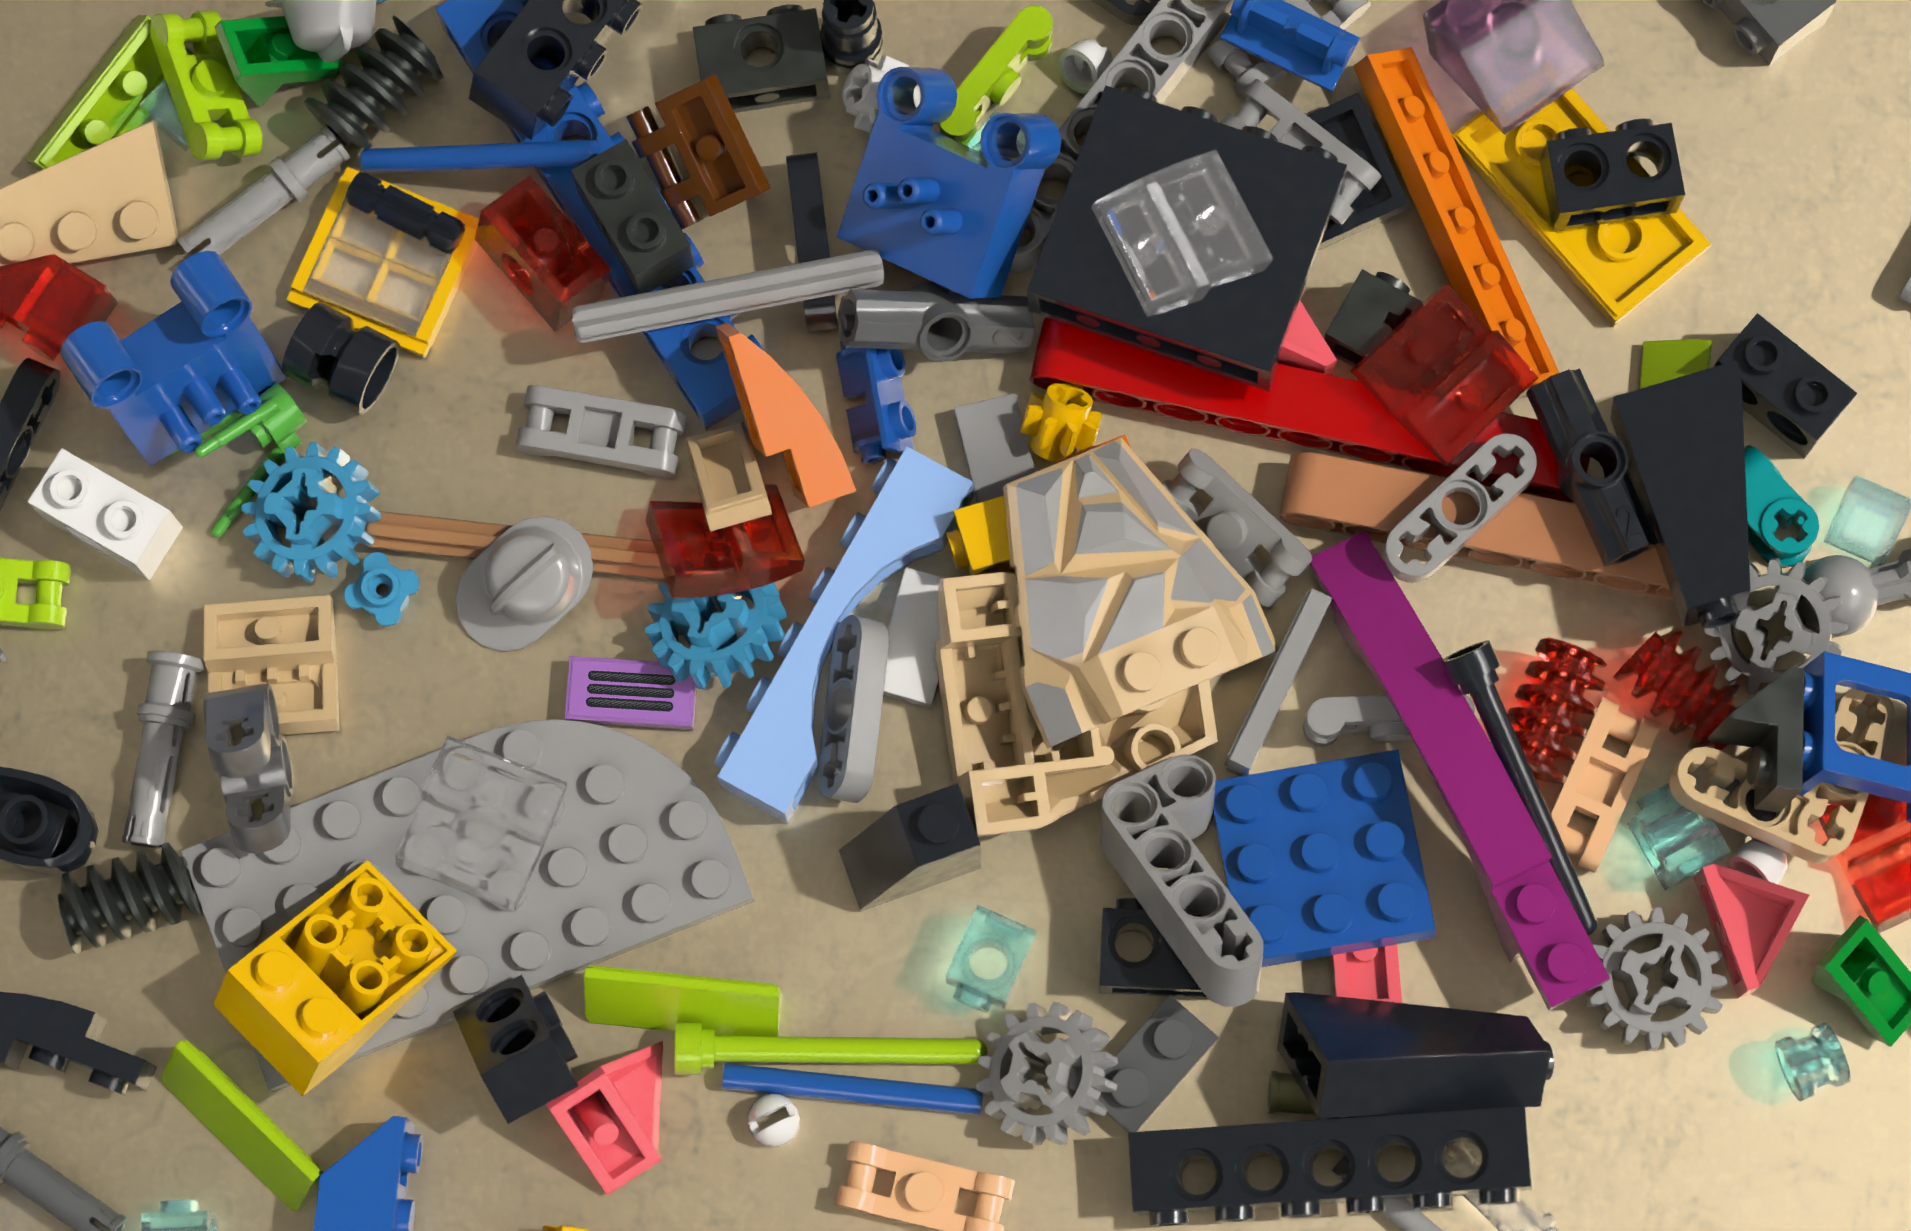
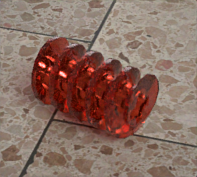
M1676 628L1661 636L1656 631L1624 663L1613 678L1619 682L1636 674L1638 678L1631 692V695L1636 700L1655 692L1657 695L1650 709V713L1655 718L1674 710L1676 713L1669 727V731L1673 735L1693 728L1694 733L1688 744L1690 751L1694 748L1708 747L1710 745L1713 749L1723 751L1729 744L1710 741L1708 736L1728 715L1741 706L1735 707L1732 704L1740 685L1733 681L1716 689L1713 685L1721 669L1718 664H1713L1697 671L1695 665L1702 652L1701 648L1694 646L1679 654L1676 648L1683 631Z
M1548 637L1540 639L1535 648L1538 657L1542 661L1530 662L1525 670V674L1532 684L1520 685L1515 693L1517 701L1523 707L1509 708L1507 714L1535 779L1548 783L1565 784L1567 777L1553 765L1555 759L1575 761L1578 754L1563 741L1565 736L1586 737L1588 731L1573 718L1576 713L1596 714L1598 708L1583 695L1586 690L1606 691L1608 685L1594 673L1596 667H1606L1607 664L1602 658L1574 644Z

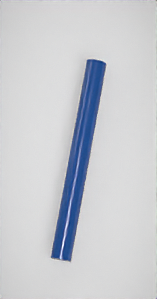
M595 140L374 148L362 151L360 164L363 172L367 174L579 166L599 155V147Z
M728 1063L724 1065L722 1089L973 1115H981L983 1092L975 1088Z

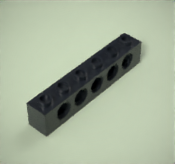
M529 0L475 69L468 99L532 140L544 123L554 127L559 122L573 99V95L569 93V90L579 77L589 81L595 75L608 53V49L604 47L605 43L615 31L623 36L637 19L643 4L638 0ZM572 12L586 15L592 22L577 24L570 21L565 14ZM539 57L551 60L557 68L542 70L535 67L530 60Z
M1525 1106L1128 1132L1133 1212L1138 1215H1149L1150 1226L1189 1224V1212L1215 1211V1222L1255 1220L1254 1208L1279 1206L1281 1218L1313 1217L1321 1215L1320 1204L1346 1202L1347 1214L1377 1213L1387 1211L1386 1200L1412 1198L1413 1209L1450 1208L1453 1207L1452 1195L1479 1194V1205H1504L1519 1203V1191L1532 1190ZM1456 1142H1470L1477 1146L1482 1153L1481 1165L1471 1176L1456 1177L1450 1174L1444 1167L1445 1152ZM1389 1147H1406L1415 1156V1168L1412 1174L1403 1181H1388L1379 1173V1157ZM1327 1150L1342 1152L1346 1155L1349 1162L1346 1178L1334 1186L1319 1184L1314 1179L1312 1172L1316 1157ZM1263 1154L1276 1156L1281 1161L1283 1167L1280 1182L1269 1190L1253 1188L1247 1178L1249 1164L1254 1158ZM1195 1159H1208L1213 1162L1217 1171V1179L1214 1186L1204 1194L1195 1195L1188 1193L1182 1183V1174L1185 1167Z

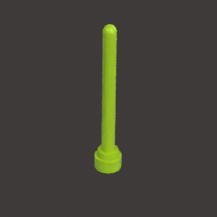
M676 1022L675 1074L701 1075L702 1068H714L715 1062L978 1064V1057L987 1055L985 1043L976 1038L715 1036V1029H702V1023Z

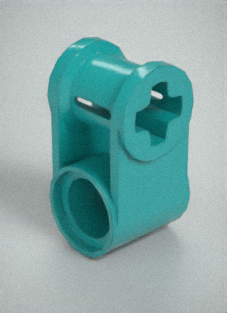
M1747 445L1744 447L1748 543L1767 563H1769L1771 558H1779L1782 568L1794 567L1799 561L1803 562L1811 551L1812 544L1815 542L1819 531L1818 516L1813 508L1783 479L1774 464L1761 451L1751 445ZM1794 525L1799 530L1796 539L1788 537L1781 542L1774 536L1778 526L1786 529Z

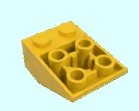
M367 860L228 969L213 1005L303 1097L353 1056L455 956L457 950Z

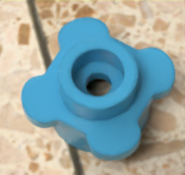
M374 552L364 558V570L356 583L346 587L344 598L350 608L355 610L363 608L370 615L376 617L378 624L390 627L396 625L401 620V612L407 607L410 596L415 595L419 591L420 580L413 570L407 569L402 571L389 564L385 554ZM380 584L388 586V591L384 595H379L376 592Z

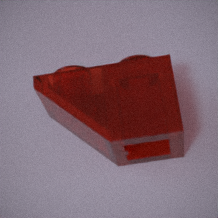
M55 254L0 266V330L8 322L26 334L21 341L50 361H54L57 355L61 354L62 344L71 333L88 323L105 322L118 303L105 284Z

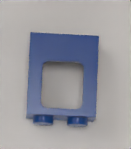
M1826 651L1822 652L1803 667L1802 791L1798 795L1803 796L1815 786L1824 782L1907 803V822L1911 823V673ZM1836 685L1897 699L1907 705V766L1844 751L1838 746L1835 740Z

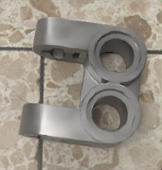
M270 683L205 693L203 696L205 740L213 769L219 774L226 802V817L234 845L239 850L247 853H263L280 846L289 836L290 796H293L294 787L290 755L283 733L280 734L278 711Z

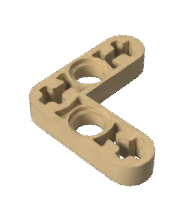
M1853 688L1840 696L1835 701V740L1838 746L1844 751L1881 760L1895 719V710L1890 698ZM1862 703L1868 707L1867 717L1875 723H1871L1860 732L1856 743L1846 742L1845 740L1853 734L1857 723V716L1849 710H1853ZM1699 747L1692 749L1681 757L1670 771L1669 786L1671 793L1676 801L1685 808L1813 863L1828 862L1847 849L1854 837L1869 793L1853 789H1839L1832 784L1821 782L1805 795H1797L1779 813L1776 812V816L1772 821L1764 822L1751 816L1746 808V794L1749 790L1755 789V785H1750L1747 780V762L1717 749ZM1702 765L1709 769L1707 779L1720 787L1710 786L1701 793L1694 789L1696 778L1688 774V772L1692 773ZM1735 778L1740 781V784L1731 794L1729 805L1727 806L1723 803V800L1730 792L1722 788H1726ZM1827 803L1837 805L1839 807L1830 813L1826 824V832L1834 836V838H1830L1822 845H1819L1814 841L1816 831L1807 826V824H1812L1824 814Z

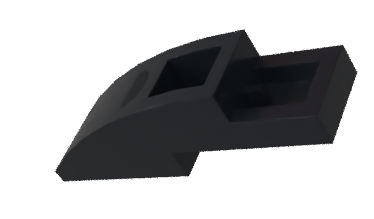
M0 992V1063L19 1069L27 1047L31 1046L32 1050L28 1059L64 1073L69 1061L92 1070L88 1082L121 1095H125L129 1084L147 1091L157 1066L145 1059L100 1043L99 1040L107 1019L96 1012L62 1001L28 994Z

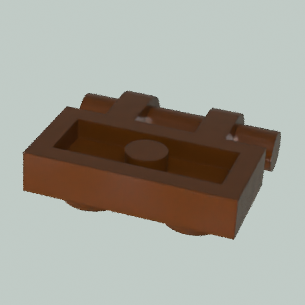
M716 74L655 103L666 126L658 127L649 106L626 116L637 138L632 141L639 159L646 157L661 188L659 192L668 207L671 208L681 230L703 220L694 201V196L700 195L711 217L771 188ZM675 144L690 177L683 178L668 147L669 145Z

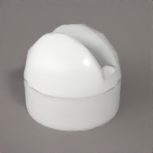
M1094 39L1075 42L1059 56L1058 69L1060 75L1072 90L1081 94H1087L1113 61L1112 53L1107 47L1102 48L1098 41ZM1088 65L1090 66L1092 73L1086 70Z
M1753 838L1743 844L1729 859L1730 869L1778 884L1787 870V855L1785 851Z
M767 1094L757 1099L751 1106L748 1113V1127L752 1136L760 1144L772 1148L781 1147L790 1143L796 1137L800 1128V1115L795 1104L786 1096ZM786 1107L790 1117L762 1131L760 1130L756 1122L757 1120Z

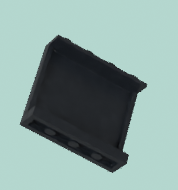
M1105 85L1027 288L1029 312L1270 392L1278 370L1279 354L1338 194H1343L1347 164L1338 162V158L1333 153L1320 147L1304 146L1301 150L1280 143L1276 136L1262 128L1244 126L1240 130L1219 123L1213 114L1201 108L1185 106L1182 110L1158 103L1157 98L1145 90L1136 87H1124L1121 91Z

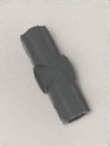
M933 281L920 283L911 288L910 291L850 289L846 296L842 295L838 310L839 337L845 347L921 350L930 360L938 362L951 361L961 356L964 352L1022 353L1024 348L1031 347L1035 331L1033 313L1029 312L1028 298L1026 296L1001 295V297L969 299L959 293H951L948 288Z

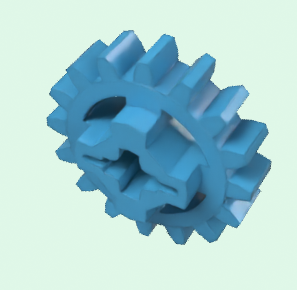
M310 442L305 457L292 446L285 448L286 463L278 466L273 461L267 459L263 463L267 473L270 475L265 482L250 480L248 484L258 494L256 502L242 504L241 511L255 520L254 523L243 529V534L253 543L258 544L253 552L256 557L267 565L272 563V569L283 577L289 578L295 571V575L303 581L312 583L316 570L319 568L321 572L331 579L338 576L337 562L343 558L355 566L359 559L353 548L358 542L364 545H372L375 540L364 529L366 523L381 520V513L367 504V502L374 500L380 495L379 490L368 480H365L369 471L356 460L350 461L351 457L336 446L327 453V450L317 442ZM332 477L337 478L341 482L346 498H341L336 494L337 486L331 483ZM277 527L286 529L285 538L291 542V548L283 544L278 535Z
M728 555L721 568H714L709 556L704 557L701 561V571L692 574L689 569L682 566L678 569L679 577L682 581L677 586L663 582L659 586L665 602L649 604L647 610L654 623L646 626L645 630L662 668L669 667L675 680L680 683L691 675L697 688L704 689L711 677L718 676L723 688H727L731 685L732 673L739 670L750 679L755 676L751 663L756 658L771 662L774 658L767 644L768 641H781L785 637L779 621L786 618L787 613L779 598L780 594L770 576L763 577L757 564L754 562H750L741 570L735 556ZM742 595L754 603V609L748 608L745 600L741 599ZM678 635H684L688 644H691L690 649L679 642Z

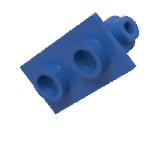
M1234 0L1229 12L1232 15L1220 36L1221 40L1331 93L1360 40V37L1283 0Z
M840 341L841 351L836 353V360L843 396L847 399H853L865 395L867 401L866 404L846 409L853 452L860 454L863 464H872L886 459L885 450L902 455L906 446L914 450L912 437L916 434V420L910 405L905 401L901 376L905 373V361L901 349L845 347L842 341Z

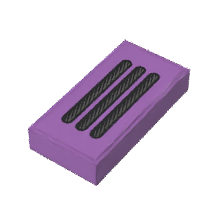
M570 656L564 719L597 725L694 731L697 686L691 675L681 683L676 681L669 667L662 668L659 661Z

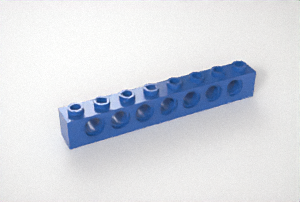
M448 0L438 6L436 11L447 36L472 74H474L475 69L529 0ZM539 57L530 60L535 67L542 70L557 68L551 60ZM587 82L579 86L575 84L572 86L569 93L573 95V99L565 114L554 127L544 123L532 140L506 124L517 143L564 141L570 136L581 135L589 140H595L600 154L625 140L620 132L610 137L598 120L600 116L605 114V111ZM577 166L534 167L618 297L638 294L577 193L571 170ZM686 233L684 235L691 245L695 266L653 291L663 290L671 286L704 282L697 269L705 265ZM738 313L642 332L705 430L741 409L723 350L713 359L702 360L692 355L691 349L695 342L703 337L711 336L719 339L716 326L729 323L735 328L731 320L738 316ZM752 334L747 337L749 340H751L754 344H756L759 348L763 350L757 339Z

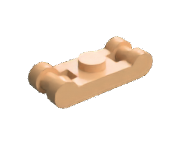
M1603 697L1594 712L1586 734L1550 812L1568 855L1579 859L1577 866L1593 873L1597 871L1661 727V723L1646 716H1643L1641 721L1619 712V704ZM1608 734L1630 744L1625 757L1602 748ZM1574 810L1597 820L1590 836L1567 826Z
M850 1141L846 1161L851 1162V1168L846 1186H839L835 1201L836 1206L935 1231L1004 1230V1225L999 1223L1004 1200H1011L1015 1180L996 1174L974 1171L895 1152L867 1143ZM877 1170L896 1174L890 1197L871 1193ZM960 1190L978 1194L973 1217L954 1213Z

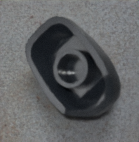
M0 767V860L30 871L50 874L70 873L84 866L95 850L99 830L94 813L83 799L71 788L47 776Z

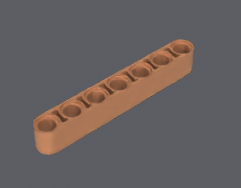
M1297 452L1290 456L1279 517L1283 521L1296 526L1350 537L1365 531L1371 541L1386 543L1393 528L1447 478L1319 453ZM1483 486L1492 502L1499 498L1489 492L1491 487ZM1453 492L1442 501L1444 516L1454 524L1465 525L1474 521L1478 516L1477 503L1467 493ZM1520 493L1453 556L1674 600L1655 547L1623 563L1604 567L1575 503ZM1429 515L1421 518V520L1431 524L1428 532L1413 544L1405 538L1401 539L1400 542L1403 547L1426 551L1428 544L1440 534L1433 526ZM1440 534L1446 545L1450 544L1453 541L1452 539H1449Z

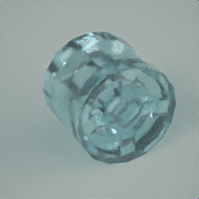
M1826 1022L1812 1027L1809 1035L1797 1040L1788 1036L1775 1042L1776 1054L1783 1075L1792 1093L1800 1102L1815 1096L1817 1088L1829 1084L1837 1088L1851 1082L1850 1069L1842 1046L1835 1032Z

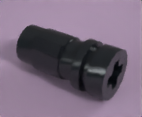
M824 0L822 9L823 22L820 35L824 58L829 66L839 73L849 75L854 67L859 64H865L867 59L878 62L883 51V36L874 1Z

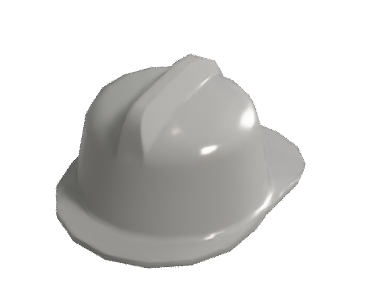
M272 0L265 2V6L282 8L291 37L299 48L317 52L324 62H336L350 49L358 47L371 39L374 32L377 0Z
M553 517L526 518L510 527L471 562L459 579L455 601L458 618L467 634L482 646L502 652L523 649L538 640L574 608L589 589L594 570L591 549L577 529L566 521Z

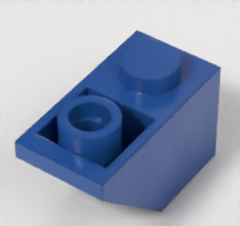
M392 1116L320 1175L313 1231H413L415 1201L406 1199L408 1174H418L420 1169L423 1137L422 1134H413L414 1123L407 1117Z

